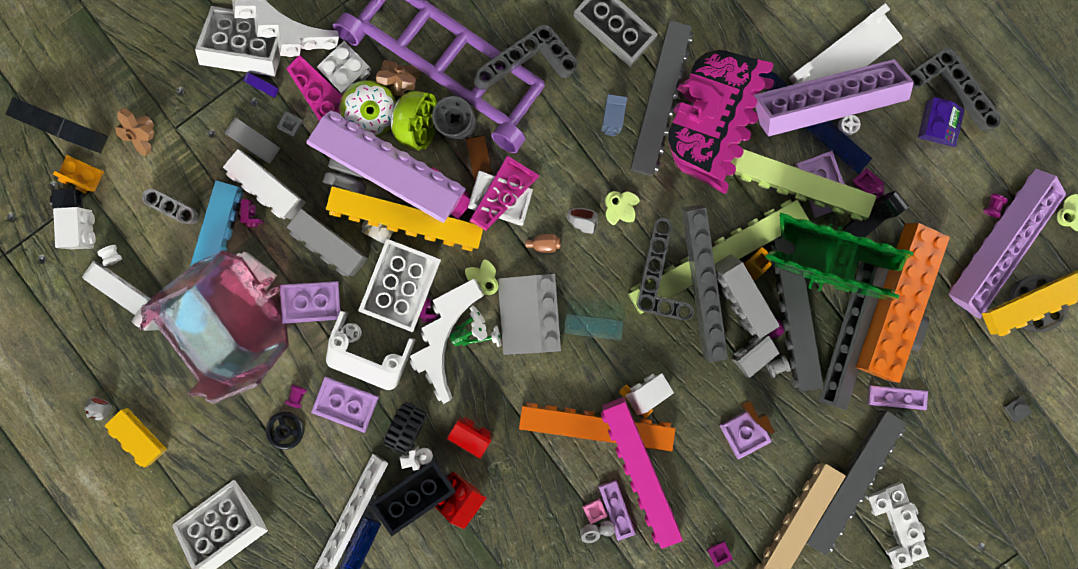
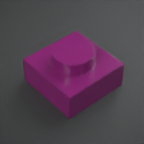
M724 540L707 548L716 568L733 560Z

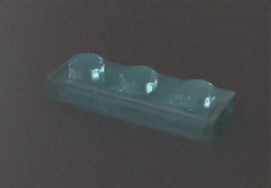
M566 314L564 333L615 340H621L623 321Z

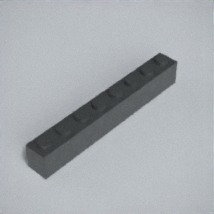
M671 20L667 25L630 168L631 172L650 177L654 175V172L658 173L660 162L657 161L658 156L663 154L665 143H662L663 136L668 135L670 127L667 124L668 117L672 118L675 108L672 106L673 99H677L679 93L676 87L677 82L682 80L684 69H681L682 63L687 61L689 51H686L687 44H691L694 35L691 32L692 26Z
M702 205L681 208L703 357L709 363L728 359L707 208Z
M780 238L771 241L769 250L770 252L778 250L786 254H793L796 251V247L793 243ZM772 265L773 272L777 274L778 279L776 290L777 293H780L781 297L779 308L784 314L782 324L784 331L787 332L785 344L787 350H790L791 356L788 358L790 369H793L794 373L792 385L799 392L824 388L805 277L789 273Z
M861 262L856 280L883 288L889 270ZM852 292L819 402L847 410L859 371L855 366L879 298Z
M881 409L842 473L846 477L806 544L826 556L828 552H832L836 545L837 537L841 536L845 531V524L848 519L853 518L856 506L864 500L865 491L868 486L873 485L876 473L884 467L886 463L885 458L895 449V442L898 437L904 434L906 422Z

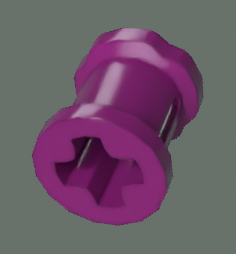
M993 193L990 195L987 208H984L983 212L991 217L1000 218V211L1008 199Z
M292 384L289 397L284 403L295 408H301V401L304 393H307V389Z

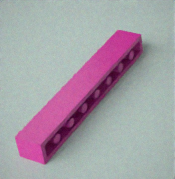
M622 397L602 405L603 412H601V417L604 423L609 424V436L612 441L615 440L618 447H615L618 457H623L625 462L623 469L626 475L631 476V488L634 493L637 492L639 495L637 501L640 509H645L647 515L644 518L648 527L652 526L654 532L651 534L655 544L659 543L661 549L683 541L681 531L625 398Z

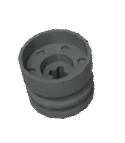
M445 97L438 101L434 107L432 114L433 124L448 139L455 141L464 140L471 136L476 129V113L469 103L461 97ZM455 116H456V117L459 119V121H460L458 124H457L456 122H454V119H453V118H454Z

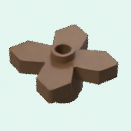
M384 60L381 71H378L376 75V83L388 85V89L393 95L402 96L407 89L414 90L416 79H419L421 71L413 65L403 67L396 62Z
M126 108L121 109L117 116L121 124L116 127V135L124 141H132L135 149L143 156L148 155L152 147L148 141L154 135L152 120L145 115L135 119L134 115Z

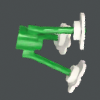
M473 305L470 307L472 311L470 313L471 317L461 325L456 326L455 331L450 333L451 342L456 347L461 344L466 346L488 340L497 343V347L502 345L498 326H495L491 336H487L486 326L482 324L485 322V319ZM472 322V331L468 332L467 329H463ZM474 335L477 338L470 339V336Z

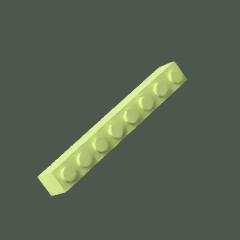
M744 149L742 157L734 158L730 161L736 167L734 174L741 176V180L759 182V186L767 189L770 187L776 188L777 192L783 195L793 194L797 200L803 202L810 200L814 202L813 205L820 208L827 206L832 208V212L840 215L844 213L849 214L852 219L857 221L869 218L877 197Z

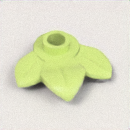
M617 191L609 192L605 197L607 220L612 225H615L619 219L625 222H633L635 220L633 206L639 203V198L628 191L623 193ZM616 197L618 202L613 204L612 200Z
M1077 194L1067 197L1063 208L1057 213L1058 223L1062 226H1070L1075 231H1078ZM1064 214L1068 215L1067 220L1064 219Z
M483 260L480 268L470 267L465 269L468 281L476 278L485 295H492L497 292L499 284L495 279L496 270L489 261ZM487 282L492 283L493 287L491 289L486 288Z

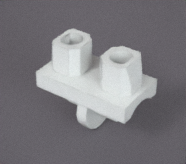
M419 446L413 447L408 454L400 456L402 469L411 466L413 471L420 469L422 465L432 461L433 453L428 448L419 449Z

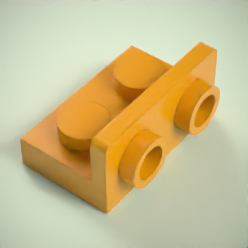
M66 155L59 172L54 171L53 175L59 177L58 181L67 185L70 183L75 184V189L86 193L87 190L95 192L104 171Z

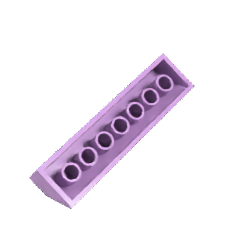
M893 59L755 94L754 97L757 99L756 110L760 125L768 136L910 100L914 81L897 61Z
M331 110L321 118L306 143L442 223L446 221L457 207L466 189L458 182L445 177L441 172L429 168L425 163L417 161L410 157L408 153L398 150L391 143L379 139L372 132H367L356 123L349 122L339 113Z
M1035 169L1028 176L1025 185L1016 193L1015 199L1005 209L1000 221L996 222L993 231L984 239L979 251L973 255L968 267L962 271L959 280L951 287L949 296L955 303L979 319L982 317L981 313L987 310L1066 196L1057 176L1039 169Z

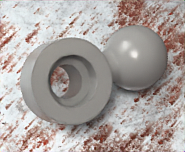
M604 521L600 527L587 524L580 530L581 539L585 543H593L602 534L604 536H611L615 532V525L611 521Z

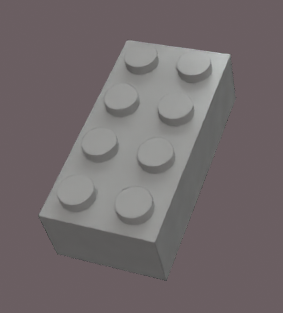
M584 0L574 11V18L629 67L639 59L656 40L658 35L620 0Z
M300 209L287 226L291 231L289 234L298 241H305V247L312 252H319L321 254L320 258L327 264L336 265L337 268L335 270L343 276H355L369 259L308 211Z
M731 254L715 264L717 283L722 285V293L733 303L730 306L735 314L741 317L740 323L743 328L748 330L751 335L755 334L759 339L778 328V322L743 262Z

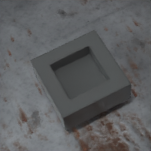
M285 111L277 128L296 137L304 121Z
M1017 396L1003 406L1014 423L1019 422L1032 413L1021 396Z

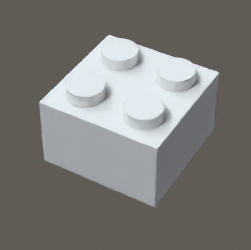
M79 207L53 209L55 248L71 250L94 248L96 236L93 232L95 218L92 210Z

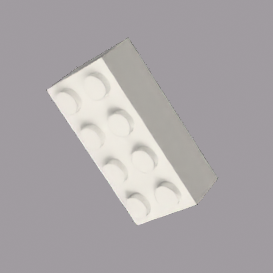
M238 149L223 166L228 171L226 175L229 178L242 183L241 187L245 191L257 195L256 199L264 206L272 207L271 212L279 218L292 220L306 203L252 157Z

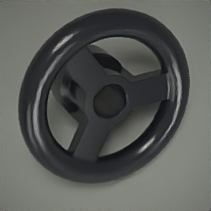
M279 412L273 415L266 426L268 441L271 445L281 450H289L296 447L304 435L302 421L291 412ZM284 417L292 419L297 424L298 430L290 429ZM278 420L279 425L275 428L274 431L276 437L273 438L272 426L274 422ZM282 428L287 430L286 434L281 432ZM290 435L297 436L289 444L278 443L280 440L287 439Z

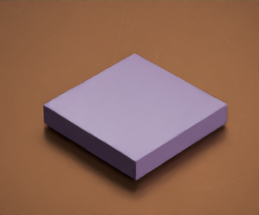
M746 412L719 425L738 460L772 442L767 431L759 427Z

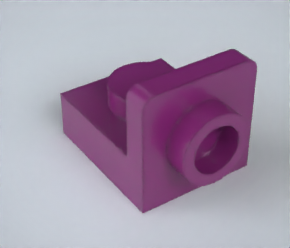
M867 168L853 180V184L859 190L877 196L876 200L884 193V182Z
M241 199V223L246 224V227L257 228L258 224H264L262 219H253V216L256 214V206L253 204V201Z
M428 295L419 318H422V322H433L434 319H438V315L427 314V310H431V299H428Z

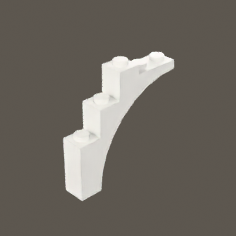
M232 0L234 18H254L257 37H277L280 56H299L301 49L337 48L339 34L336 30H322L295 22L278 12L266 0Z
M476 278L433 300V309L442 318L421 328L423 331L421 335L426 343L429 342L430 346L410 356L412 359L410 364L414 370H417L418 373L424 370L427 371L425 374L430 384L433 383L436 389L434 393L439 401L442 400L443 404L453 398L447 385L444 370L447 340L461 314L472 303L484 296Z

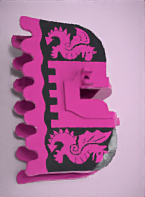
M724 50L707 52L695 61L689 79L685 80L683 84H679L677 88L688 101L693 103V106L682 102L675 106L674 112L676 117L671 124L668 135L675 164L683 173L708 184L723 194L727 193L729 185L724 181L726 175H733L736 172L735 165L730 161L743 156V148L738 143L751 138V132L745 126L758 121V114L753 111V108L757 105V99L754 95L759 94L763 89H771L774 85L773 79L759 76L761 73L772 71L774 67L772 62L753 59Z

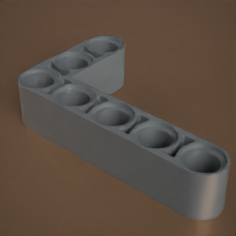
M541 25L482 66L475 76L474 84L478 89H488L539 52L543 54L558 75L563 78H568L577 68V60L550 26ZM539 34L545 35L547 39L541 38ZM525 44L530 45L533 49H527ZM551 49L557 50L559 54L553 53ZM510 55L517 56L518 60L512 59ZM563 64H568L571 69H566ZM495 65H500L503 70L496 69ZM480 76H486L488 81H483Z
M946 48L908 73L910 78L914 77L917 81L916 85L913 84L912 91L921 87L940 73L980 130L989 131L1000 125V114L953 49ZM942 55L947 57V63L942 60ZM926 66L931 67L932 74L927 72ZM953 70L958 72V79L954 77ZM964 86L969 88V94L964 91ZM975 102L980 103V110L976 108ZM987 117H989V118L991 119V121H992V124H991V125H988V124H987V122H986V118H987Z
M660 218L654 223L636 305L642 312L678 320H688L694 314L693 307L690 304L657 296L672 231L671 221L667 218ZM659 222H664L667 225L666 232L658 230L657 225ZM655 241H660L663 244L662 251L654 249L653 244ZM651 260H656L659 263V268L656 271L651 270L649 267ZM647 279H652L655 282V286L651 290L645 287ZM643 298H648L651 302L650 307L647 309L641 306ZM662 302H667L670 306L669 311L666 313L660 310ZM682 306L688 308L689 312L686 317H682L679 314V309Z

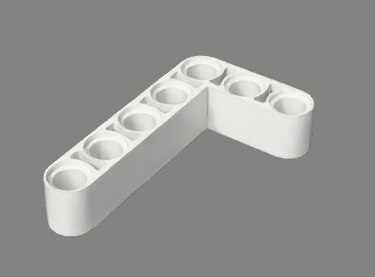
M92 261L82 276L88 283L133 313L135 316L132 319V323L142 330H160L171 314L167 309L96 261Z

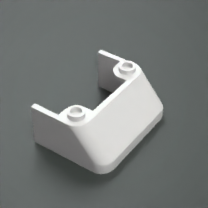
M340 311L329 338L326 354L327 365L383 389H394L400 381L416 339H409L402 356L390 354L385 357L382 365H379L346 351L349 339L346 334L340 331L345 324L349 312Z

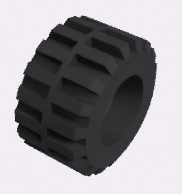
M405 401L398 409L384 438V445L403 455L408 454L425 423L427 411Z

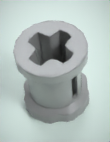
M784 355L780 359L766 364L772 378L781 372L791 371L788 360Z

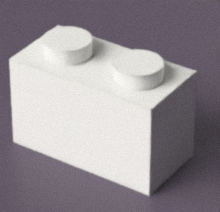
M662 373L656 376L654 374L644 378L645 382L643 384L638 383L630 388L631 392L625 395L637 415L648 412L674 393Z

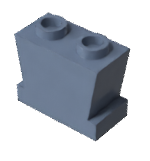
M608 94L601 128L605 135L616 136V133L620 134L623 128L627 97Z

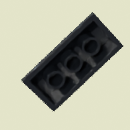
M435 457L431 462L423 465L420 469L414 471L375 498L369 505L392 537L456 491L446 471Z

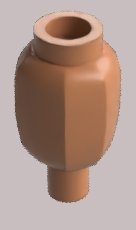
M541 234L536 236L534 240H526V248H534L540 253H554L557 249H561V238H557L554 234Z

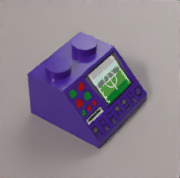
M935 97L928 100L918 138L956 147L965 110L952 101Z

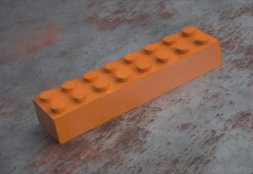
M905 223L896 249L914 252L913 256L905 262L902 271L889 270L883 288L895 290V294L900 295L899 299L891 301L879 298L855 368L884 380L900 383L949 242V236L920 223Z

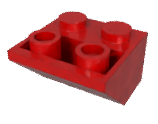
M460 417L447 439L476 457L481 458L492 441L493 436L490 435L491 432L482 426L481 428L474 425L475 422L468 417H464V419Z
M452 471L448 477L456 492L435 506V508L449 523L465 529L487 498L475 486Z

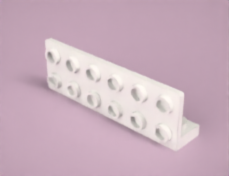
M885 3L859 25L789 77L793 85L866 67L902 40V36L885 15L890 10Z

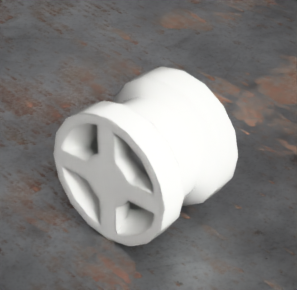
M849 115L840 119L838 122L839 132L845 136L857 132L861 125L859 118L855 115Z
M116 245L107 246L97 252L103 259L102 264L104 267L122 260L121 255L117 253Z
M355 323L344 325L340 331L347 335L349 343L359 340L362 334L361 328Z

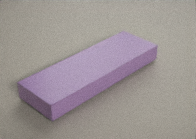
M869 385V405L927 410L928 391Z
M617 480L598 485L610 520L615 525L617 540L636 535Z

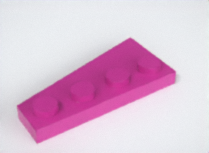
M299 55L286 69L318 120L320 121L330 110L339 113V102L342 95Z
M507 156L472 215L470 222L486 231L508 209L505 205L511 206L516 201L513 194L519 198L540 175ZM498 179H505L507 184L499 182ZM509 182L518 184L519 186H511ZM494 187L499 190V194L493 189ZM508 193L509 195L506 196V198H505V203H504V202H503V197ZM498 197V200L496 202H490L487 200V198L495 200ZM482 207L490 209L489 212L482 210ZM494 210V211H497V212H499V213H498V214H494V213H491V211Z

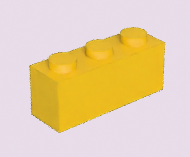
M129 408L120 410L105 425L108 429V434L121 443L120 445L124 451L130 452L133 455L134 461L139 466L144 468L150 466L167 450Z

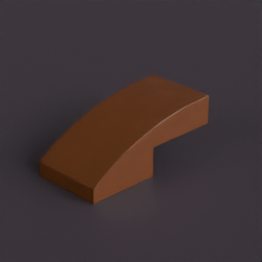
M485 135L466 138L473 178L477 177L479 171L492 175Z
M745 400L740 403L747 415L759 427L771 434L775 433L767 415L763 413L757 415L751 401Z

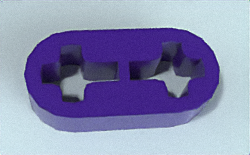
M248 72L243 79L245 83L273 98L279 92V89Z

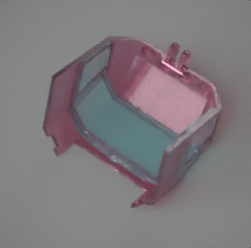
M223 250L193 264L156 293L141 308L142 323L140 324L139 331L143 330L153 320L198 380L187 395L196 397V395L206 398V402L212 404L258 386L289 346L287 323L282 324V313L270 298L279 293L280 289L279 287H274L268 292L264 289L265 286H269L273 282V278L268 277L259 282L243 257Z

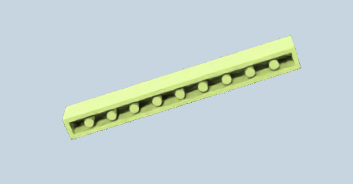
M790 199L782 203V208L776 212L772 209L764 213L765 218L761 220L756 218L748 222L747 225L749 227L743 230L740 227L732 231L731 237L727 239L722 237L714 241L715 246L712 247L714 264L730 254L740 259L781 236L780 213L788 214L796 219L809 220L799 201L792 202ZM689 257L682 259V264L677 267L673 264L664 269L665 274L661 276L658 297L669 299L693 285ZM647 279L649 283L645 284V287L651 290L654 288L655 282L652 279ZM639 283L630 288L632 292L628 295L638 313L642 314L644 312L640 311L636 305L640 287ZM643 298L641 300V306L644 309L650 307V300L648 298Z

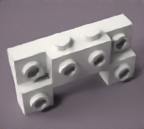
M897 482L880 491L866 495L873 509L871 510L873 515L877 516L886 512L897 544H899L885 550L892 562L890 564L892 569H902L911 566L914 561L929 556L923 541L925 540L923 535L925 529L922 523L918 521L916 516L918 515V510L915 504L909 502L903 483Z

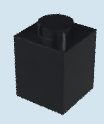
M77 189L51 190L50 205L52 209L83 208L81 191Z

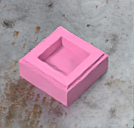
M600 498L583 505L590 524L608 517Z

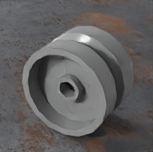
M330 158L329 168L339 173H325L323 183L364 195L367 186L357 181L356 178L367 180V178Z

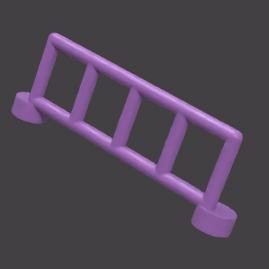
M371 0L357 18L349 13H342L333 24V29L338 31L339 37L345 42L357 46L366 34L498 123L499 125L491 136L502 149L510 153H517L525 142L524 134L516 125L545 87V82L521 65L513 70L511 73L531 87L508 117L481 98L487 89L481 90L475 86L470 91L443 73L466 42L491 59H494L502 52L426 0H406L420 11L397 40L369 22L386 0ZM429 17L457 35L434 66L407 48V45ZM495 65L496 69H503L500 65ZM483 75L481 77L483 81H488L486 76Z

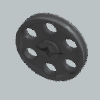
M1048 275L1027 276L1015 284L1011 290L1009 301L1020 296L1019 289L1021 287H1025L1029 292L1037 288L1036 282L1039 279H1042L1045 284L1056 279ZM1069 305L1061 306L1062 309L1058 311V318L1056 320L1050 317L1049 311L1041 319L1040 327L1036 328L1033 325L1032 319L1027 321L1028 325L1022 328L1033 332L1053 330L1066 318Z

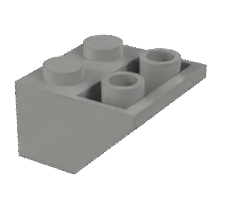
M755 335L748 341L750 344L746 348L741 347L734 353L735 357L732 360L746 377L750 378L779 354L769 336L765 335L759 339Z

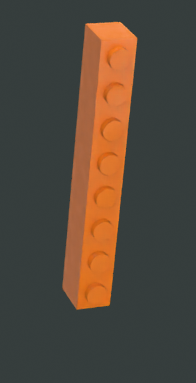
M532 402L522 405L520 430L616 443L609 436V424L604 423L602 417L595 415L594 411L584 410L583 413H577L576 409L565 408L563 411L557 410V406L546 405L543 408L538 407L537 403ZM643 418L640 421H634L645 448L673 450L676 428L671 426L670 422L660 421L659 424H654L652 420Z

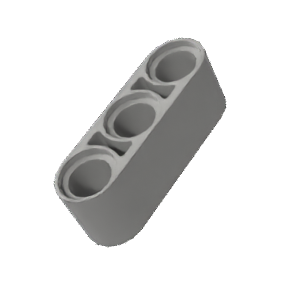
M236 117L233 118L224 131L226 135L269 164L281 149Z
M147 189L142 195V200L146 205L181 223L192 225L199 220V213L196 209L161 191ZM156 193L157 200L152 203L151 196ZM173 202L174 209L169 212L168 205ZM187 211L191 212V218L189 220L185 219V213Z

